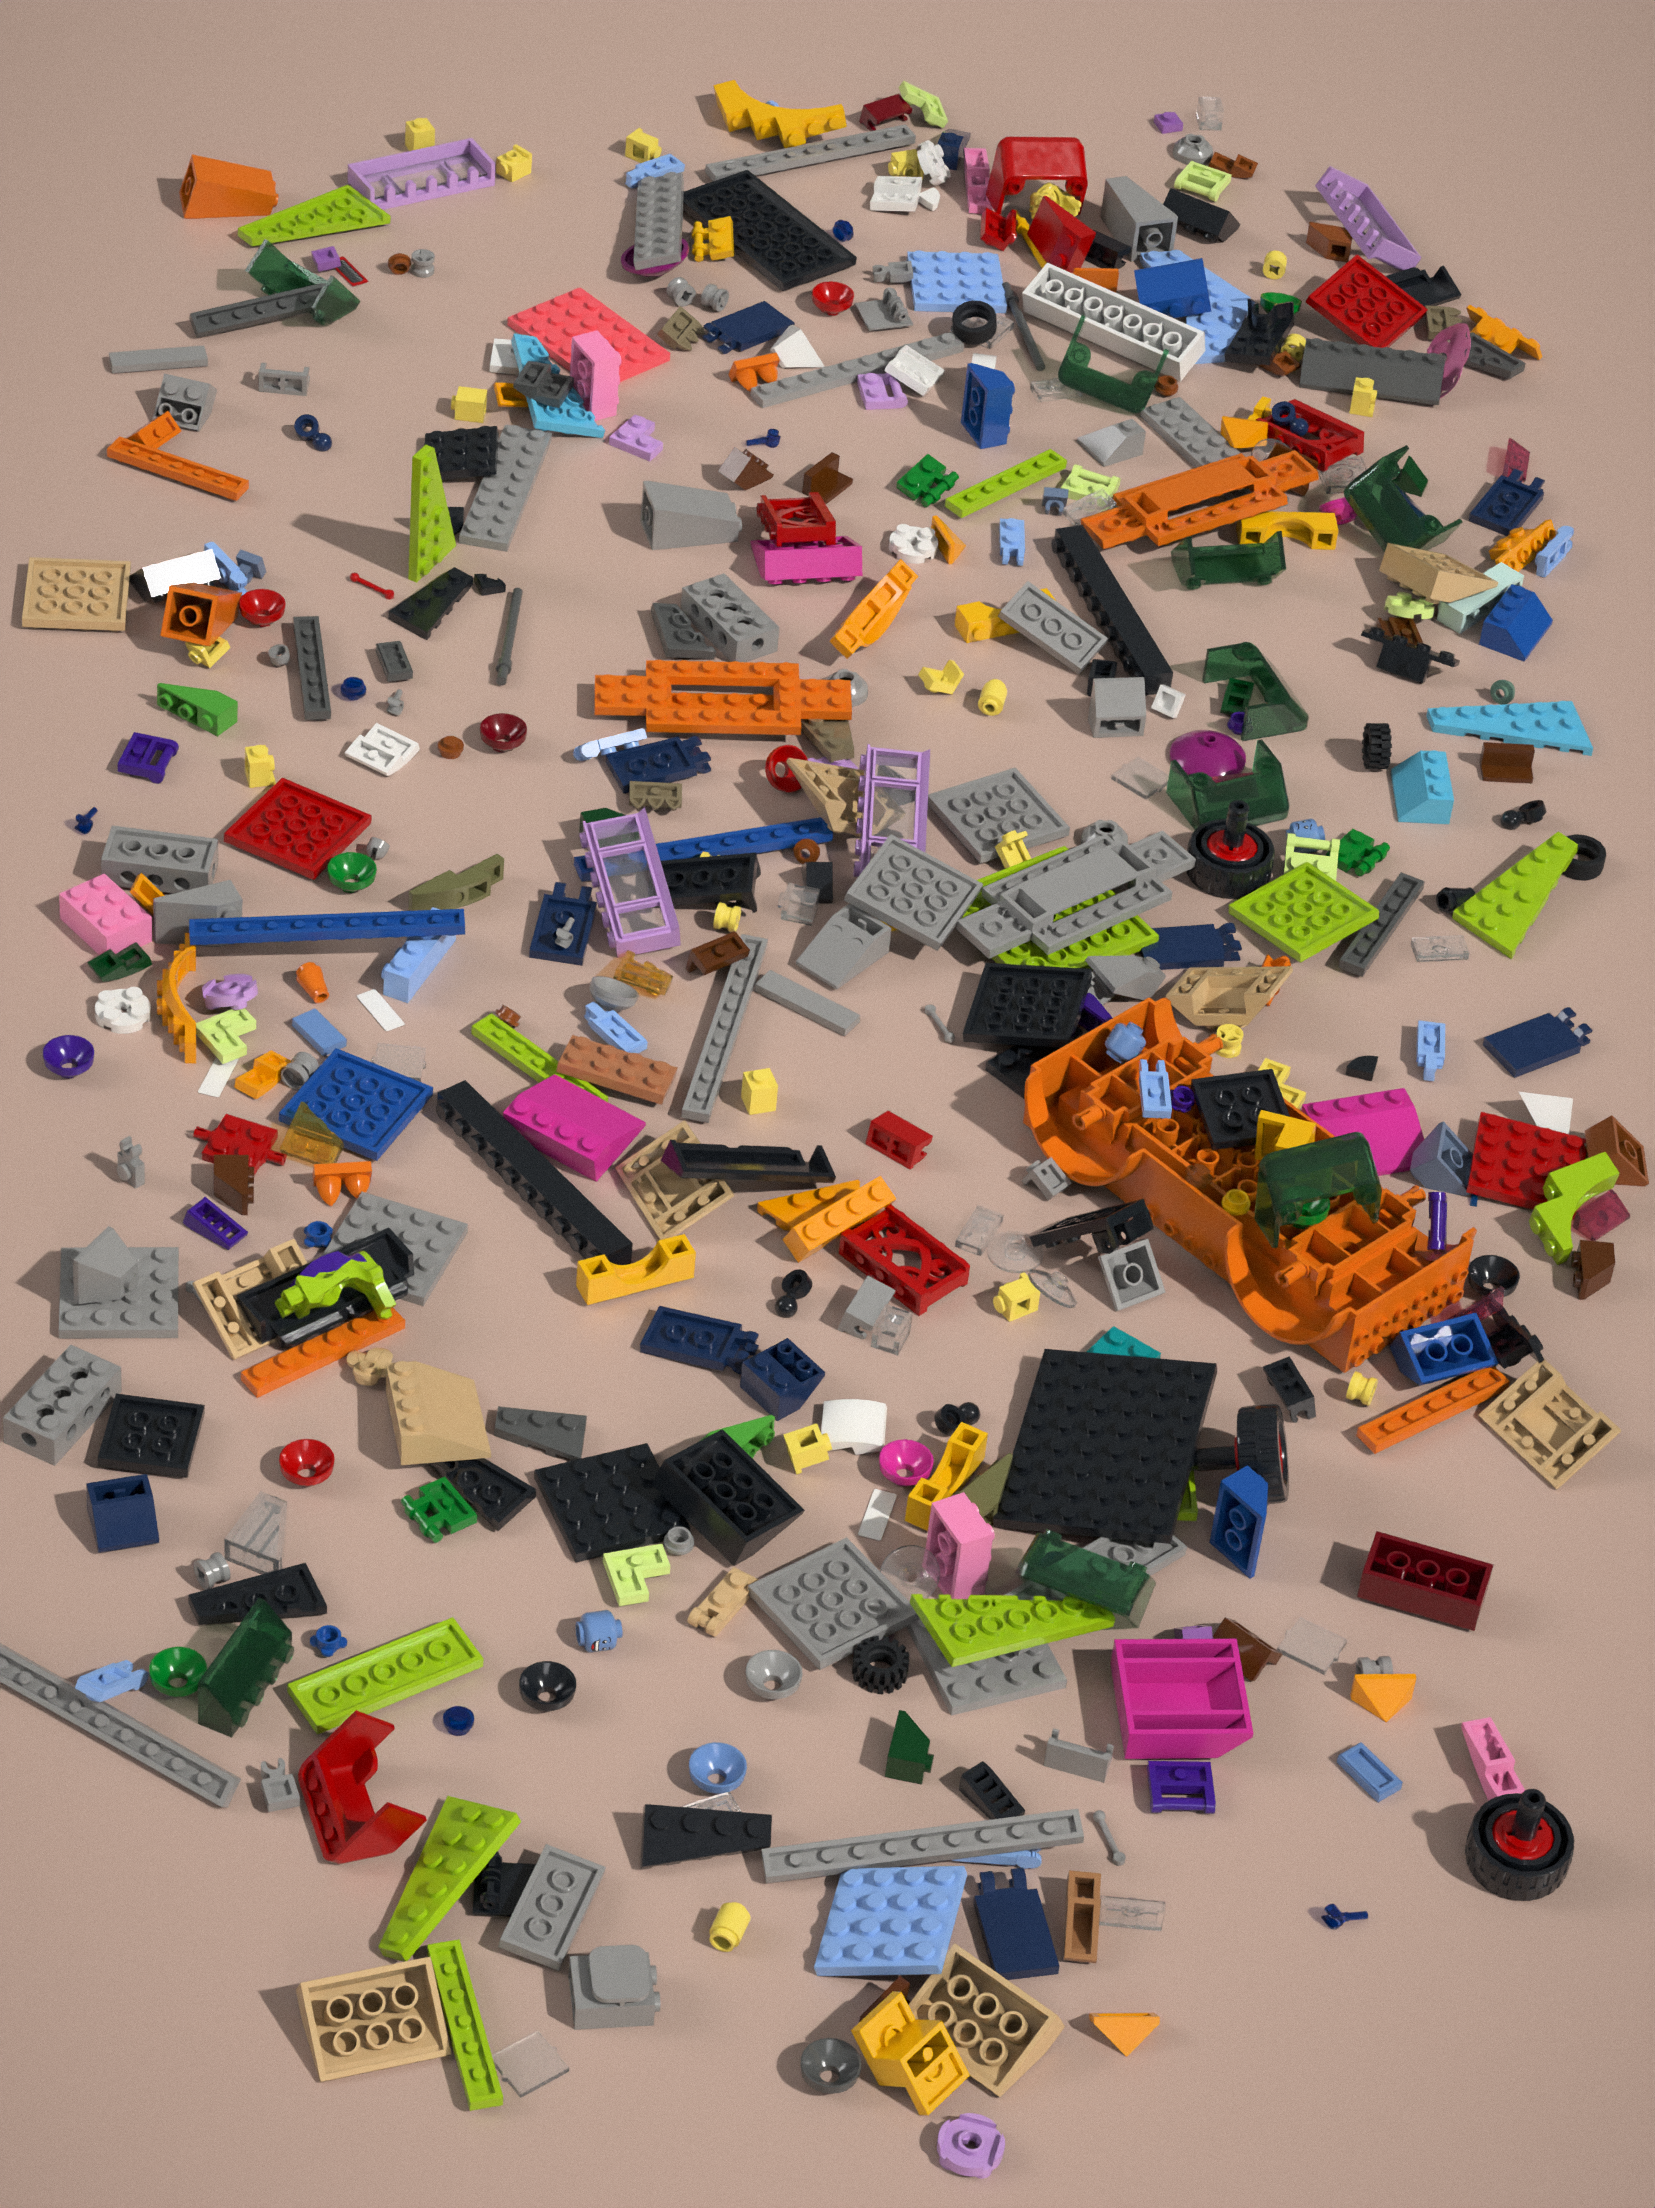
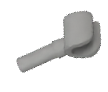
M401 689L396 691L394 697L388 698L390 705L387 708V712L398 716L404 708V702L400 700L403 694Z
M572 917L568 918L563 928L556 930L558 937L555 940V944L566 949L573 940V934L569 932L574 923Z

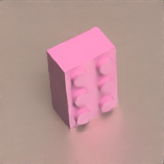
M598 330L572 337L570 376L574 377L573 387L583 399L584 408L594 414V421L616 416L617 405L619 404V366L621 365L619 352L615 351Z
M105 873L59 894L60 919L98 955L109 949L117 954L135 942L140 947L152 942V916Z
M964 1492L932 1503L923 1564L943 1594L950 1595L951 1599H968L970 1595H985L989 1561H991L992 1541L995 1537L992 1526L984 1521L979 1514L976 1504L974 1502L971 1503Z

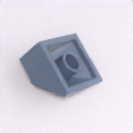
M1443 1121L1414 1150L1410 1171L1413 1177L1419 1180L1426 1189L1467 1196L1470 1194L1466 1192L1472 1152Z

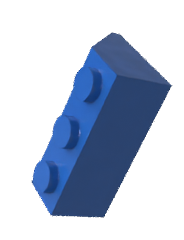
M1203 258L1134 270L1140 304L1172 318L1211 312Z
M968 363L961 424L980 449L1005 445L1010 433L1009 421L1010 414L1013 411L1014 383L1003 371Z
M1511 584L1484 620L1479 645L1525 662L1552 625L1553 619L1535 592L1527 590L1522 586Z
M1477 1313L1399 1332L1390 1345L1400 1372L1418 1385L1498 1365V1360Z
M1247 1465L1221 1480L1209 1543L1251 1579L1255 1576L1267 1515L1268 1483L1261 1475L1254 1472Z

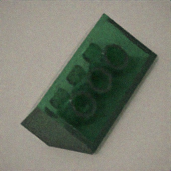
M258 1598L198 1681V1724L231 1738L239 1727L245 1726L254 1705L258 1706L261 1703L266 1688L269 1684L273 1685L276 1682L281 1667L284 1663L288 1664L294 1654L292 1631L265 1600Z

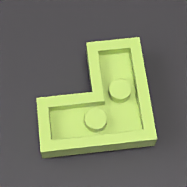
M905 81L901 83L899 90L903 100L909 105L914 104L920 107L928 124L944 128L948 120L940 99Z
M245 1008L240 1010L231 1009L196 1023V1035L222 1064L247 1055V1046L238 1036L256 1029V1020Z
M663 1544L603 1554V1564L619 1606L648 1602L649 1591L644 1578L670 1574V1563Z

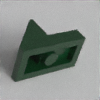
M1408 456L1403 469L1383 464L1376 480V485L1383 486L1384 479L1389 478L1405 493L1422 497L1428 485V479L1411 456Z

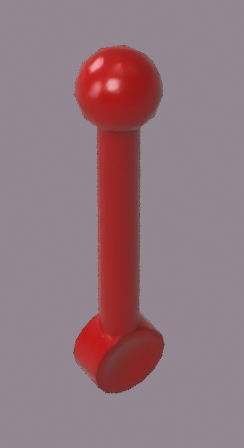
M355 572L350 575L352 582H359L384 594L386 599L391 600L394 598L393 590H385L360 578L359 574Z

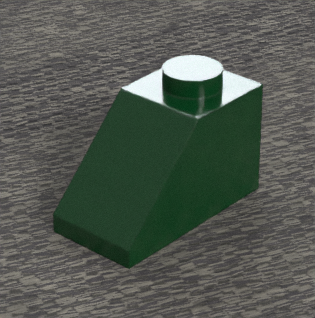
M899 1710L887 1756L885 1777L922 1785L925 1772L931 1773L934 1754H929V1738L906 1711Z

